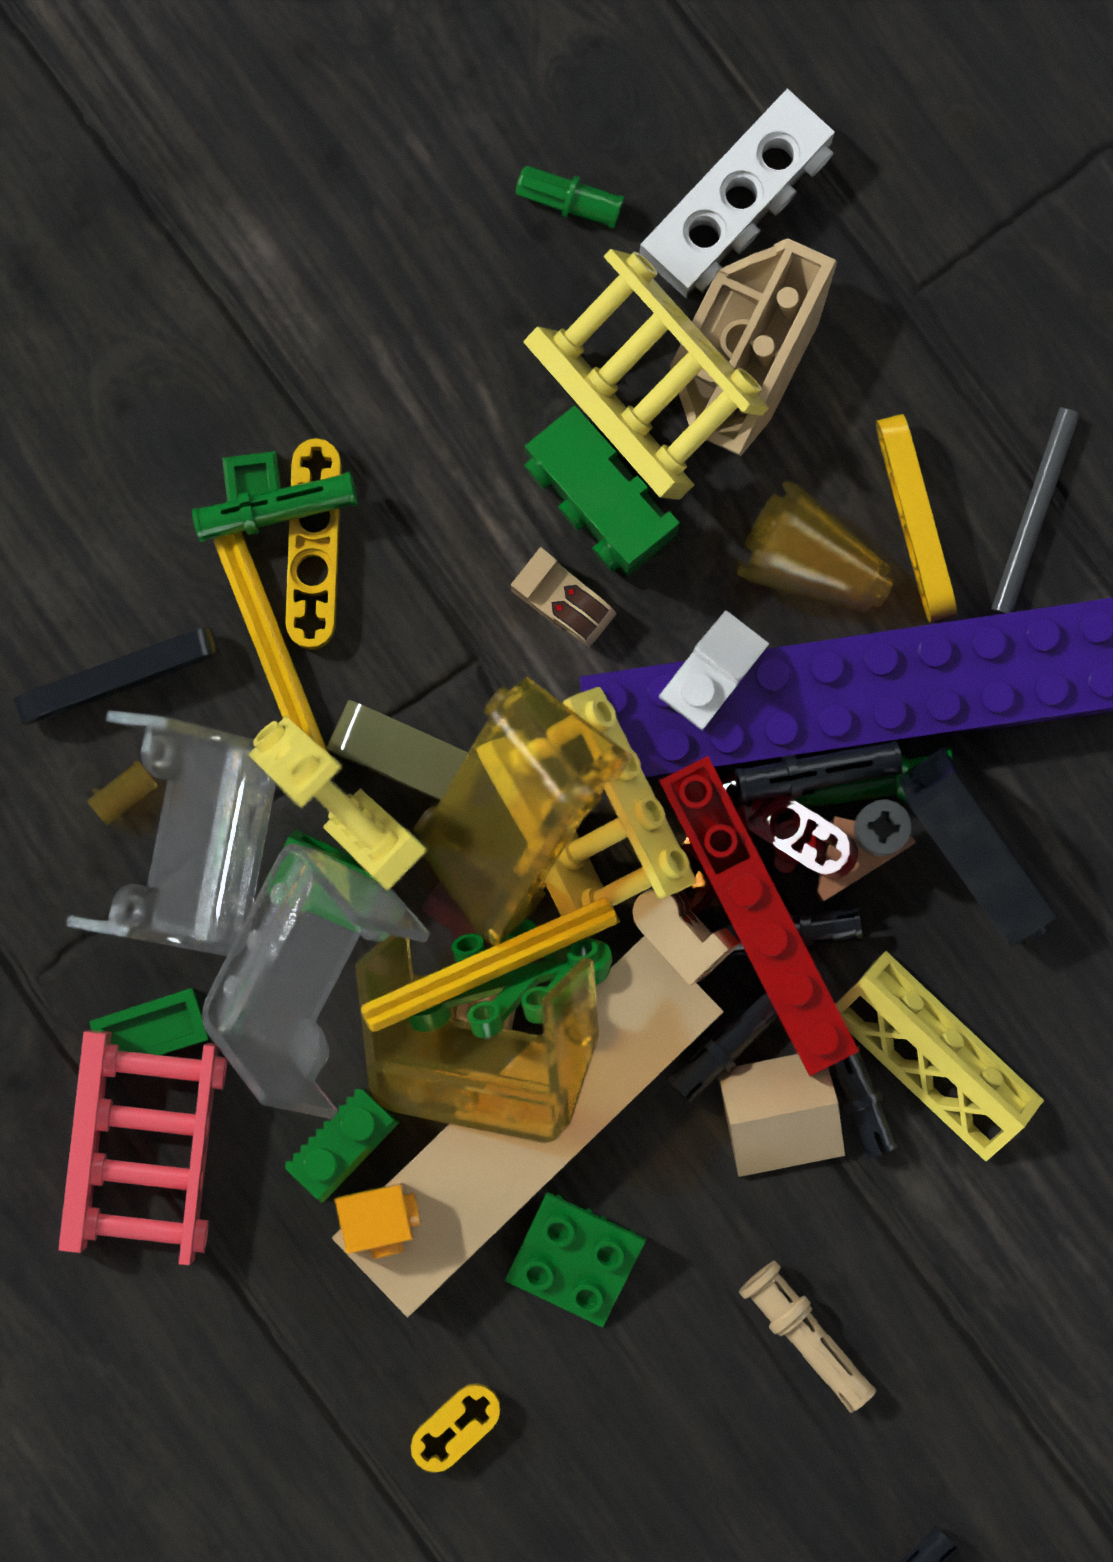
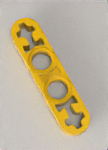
M904 414L876 420L880 448L926 616L930 623L957 616V607L907 420Z
M318 438L309 439L301 443L295 450L292 458L291 486L312 481L310 470L302 467L303 460H311L313 451L317 450L322 451L324 460L332 461L331 468L322 469L321 479L341 475V460L335 447L328 441ZM340 508L329 511V524L320 532L313 533L302 528L299 518L289 521L286 629L293 642L304 649H320L328 644L334 636L336 627ZM311 556L322 558L328 565L326 579L315 586L305 585L299 580L297 574L301 561ZM297 592L312 597L328 593L327 603L316 600V616L319 620L326 621L325 629L316 630L314 639H306L303 629L296 628L295 626L297 620H303L307 615L306 600L295 602Z

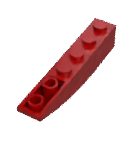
M709 756L659 780L808 1076L859 1052Z

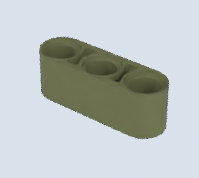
M352 700L347 701L326 747L328 751L465 813L470 812L489 770L485 760Z

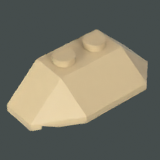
M787 238L774 244V247L754 253L717 271L692 322L735 370L738 367L744 369L758 382L762 388L758 396L769 409L762 416L743 413L737 408L706 441L741 456L769 423L819 324L837 265L835 259ZM682 344L670 365L671 369L688 353ZM704 369L679 393L689 426L723 392L720 386Z

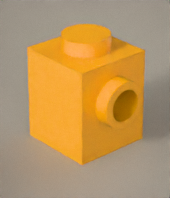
M403 1183L340 1196L335 1199L346 1254L370 1249L372 1259L402 1253L404 1252L403 1242L414 1238L412 1227L422 1225L415 1192L405 1194Z

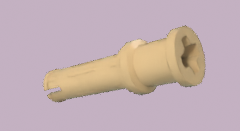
M775 1260L770 1262L752 1276L740 1288L739 1293L744 1299L751 1298L771 1321L769 1328L774 1334H778L780 1337L785 1335L795 1345L807 1362L836 1393L850 1413L858 1410L873 1397L877 1390L863 1377L846 1354L817 1323V1320L810 1313L812 1307L807 1297H799L779 1274L781 1267Z

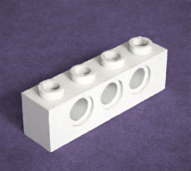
M786 89L640 244L639 254L645 257L656 271L685 298L695 288L704 293L710 287L717 271L722 268L719 263L732 249L741 254L761 231L755 226L769 210L776 216L793 199L797 191L792 185L805 172L813 177L833 155V152L828 147L832 143L835 132L789 89ZM771 148H780L789 154L792 163L785 169L774 170L764 163L762 155ZM733 187H745L753 193L755 202L748 208L738 209L729 204L725 194ZM707 225L717 232L719 240L711 247L701 248L690 240L689 232L696 226Z

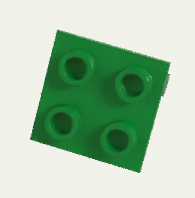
M547 1192L505 1281L603 1328L646 1239L637 1235L633 1229L628 1231L607 1221V1217L603 1215L599 1217L591 1213L592 1210L588 1208L584 1210L563 1200V1196L559 1194L555 1196Z

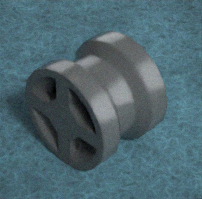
M876 800L867 805L857 815L854 823V837L859 847L868 854L877 857L889 856L902 849L908 842L912 831L911 819L907 811L898 803L890 800Z

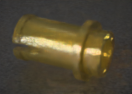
M136 759L129 768L100 791L97 787L93 788L92 791L95 794L87 802L106 826H108L114 820L120 823L123 820L120 817L121 814L151 790H155L159 786Z

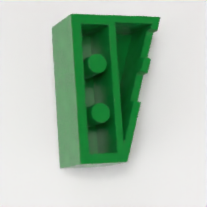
M575 405L525 445V455L530 459L523 465L526 471L541 489L544 490L549 485L553 487L563 499V502L557 506L562 515L576 531H579L584 526L598 542L592 547V550L611 573L619 568L628 577L677 537L680 522L670 511L666 514L663 513L648 495L649 488L638 475L634 478L617 457L618 454Z

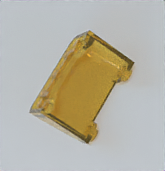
M528 677L518 683L512 690H508L503 686L492 697L484 710V713L490 717L437 807L431 806L422 815L413 832L419 835L417 841L426 849L422 856L476 933L493 946L500 944L535 912L546 895V892L543 891L547 885L544 883L545 878L584 816L596 807L600 801L599 795L604 789L603 785L611 778L616 780L620 777L632 758L631 754Z

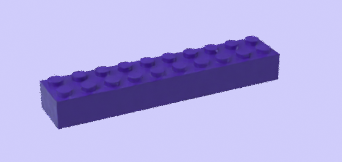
M1113 597L768 648L760 655L702 731L659 698V695L686 661L580 676V691L582 693L595 687H600L603 690L607 700L612 704L616 712L617 721L631 749L639 758L641 769L647 781L665 778L706 756H709L715 770L777 762L781 761L783 756L792 754L797 759L841 750L880 745L894 740L897 743H905L1113 712Z

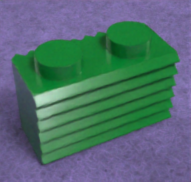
M354 1089V1096L347 1097V1104L339 1105V1112L331 1113V1120L324 1121V1128L316 1129V1136L308 1137V1143L301 1145V1151L293 1153V1159L285 1161L286 1170L319 1202L323 1203L400 1121L367 1089Z

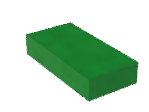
M194 988L89 1021L91 1030L112 1032L111 1044L119 1045V1051L163 1055L210 1040Z

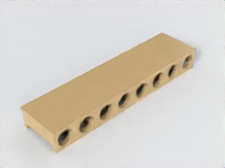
M644 936L610 968L608 977L602 983L591 987L386 1185L403 1183L405 1194L415 1192L422 1225L412 1227L414 1238L403 1242L404 1252L372 1259L370 1249L347 1255L408 1318L724 1011L697 983L689 986ZM340 1229L332 1239L346 1253L342 1230Z

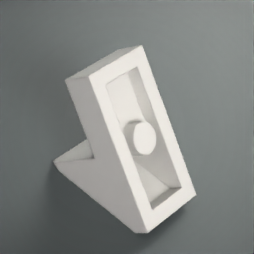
M725 611L696 645L693 653L665 687L659 698L702 731L769 643L728 611Z

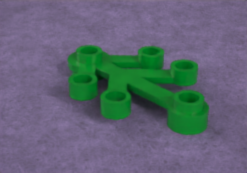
M519 919L511 922L504 930L506 941L536 928L535 923L528 919ZM474 933L464 934L458 937L452 944L456 963L487 950L483 938ZM584 938L542 957L548 960L534 964L528 963L408 1017L409 1024L414 1030L421 1032L439 1029L450 1019L451 1007L494 995L498 996L492 1002L484 1001L477 1003L468 1011L469 1024L472 1033L476 1037L490 1038L500 1033L504 1027V1021L520 1003H522L525 1017L529 1022H547L557 1014V1007L575 987H593L602 983L608 977L612 964L611 950L601 940ZM552 980L547 987H536L538 983Z

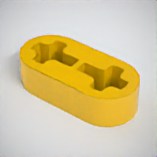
M468 1384L445 1402L413 1435L411 1453L416 1464L426 1471L441 1472L451 1467L469 1451L498 1421L501 1408L495 1391L484 1384ZM469 1395L474 1400H478L482 1396L486 1397L490 1402L485 1409L489 1418L482 1423L480 1419L475 1417L461 1428L456 1423V1420L466 1411L463 1399ZM450 1427L456 1434L445 1446V1450L449 1455L443 1460L436 1454L429 1459L426 1458L422 1453L426 1447L423 1436L430 1433L436 1438Z

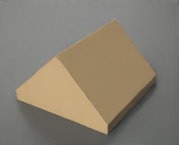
M798 1054L739 1065L730 1073L724 1071L718 1077L738 1177L845 1156L839 1106L829 1067L808 1076Z

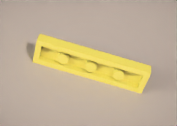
M887 951L835 1003L850 1034L985 1161H988L1027 1125L1044 1101ZM861 996L877 1011L878 1023L865 1022L849 1006ZM893 1038L908 1040L917 1049L918 1060L904 1059L896 1052ZM933 1076L947 1077L957 1087L958 1098L943 1096L934 1088ZM972 1114L987 1115L1002 1130L993 1139L989 1140L974 1125Z

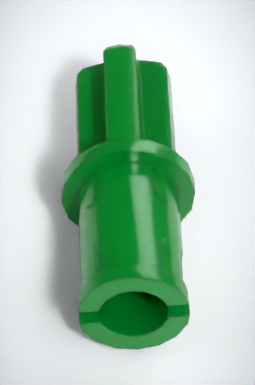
M525 166L522 169L516 185V194L519 197L561 210L562 217L567 218L570 213L608 225L612 229L615 228L624 201V196H617L580 183L579 176L575 175L573 180L532 166Z

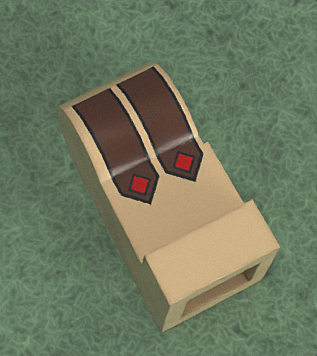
M542 547L538 549L511 584V591L560 630L564 629L589 648L617 614L610 605L562 567Z
M649 889L640 894L634 902L632 911L634 922L689 986L702 981L741 944L727 928L712 934L698 917L690 911L689 899L682 890L664 899H659L654 889Z

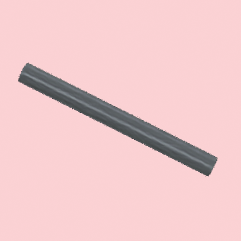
M1063 407L1059 408L991 608L993 612L998 614L1011 613L1014 610L1080 416L1074 410Z

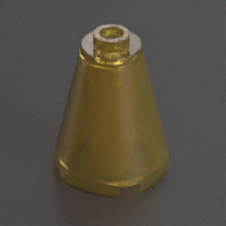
M785 481L782 486L787 494L783 498L773 494L754 523L744 544V547L753 552L748 564L741 560L738 561L737 575L752 583L860 612H866L872 605L879 608L886 600L893 585V579L888 577L890 566L802 487L792 481Z

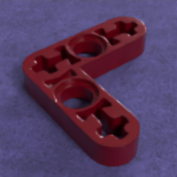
M735 774L727 776L722 781L750 839L756 834L811 870L830 879L841 878L849 874L855 867L858 859V847L855 840L843 830L795 800L790 799L787 795L756 799L750 807L746 805L739 806V801L734 798L737 792ZM785 811H796L800 818L798 832L789 839H779L775 833L776 819ZM813 835L829 845H834L837 842L836 848L842 853L841 857L837 862L828 859L824 863L825 855L807 843ZM687 837L680 848L687 855L689 864L693 858L700 863ZM690 865L696 878V883L692 887L697 892L692 899H688L690 911L697 915L705 911L713 901L716 893L707 875Z

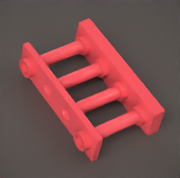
M84 1031L58 1250L81 1253L87 1248L88 1240L96 1241L98 1235L181 1245L179 1264L190 1265L195 1260L196 1252L205 1253L209 1222L208 1220L200 1219L214 1089H224L227 1057L218 1056L220 1044L207 1043L203 1046L202 1060L119 1051V1045L111 1044L112 1032ZM118 1072L198 1081L199 1090L196 1114L113 1105L112 1099H105L107 1077L115 1078ZM110 1127L193 1136L190 1168L109 1160L105 1153H98L100 1132H109ZM104 1181L187 1190L183 1223L100 1214V1208L92 1207L94 1185L103 1186Z

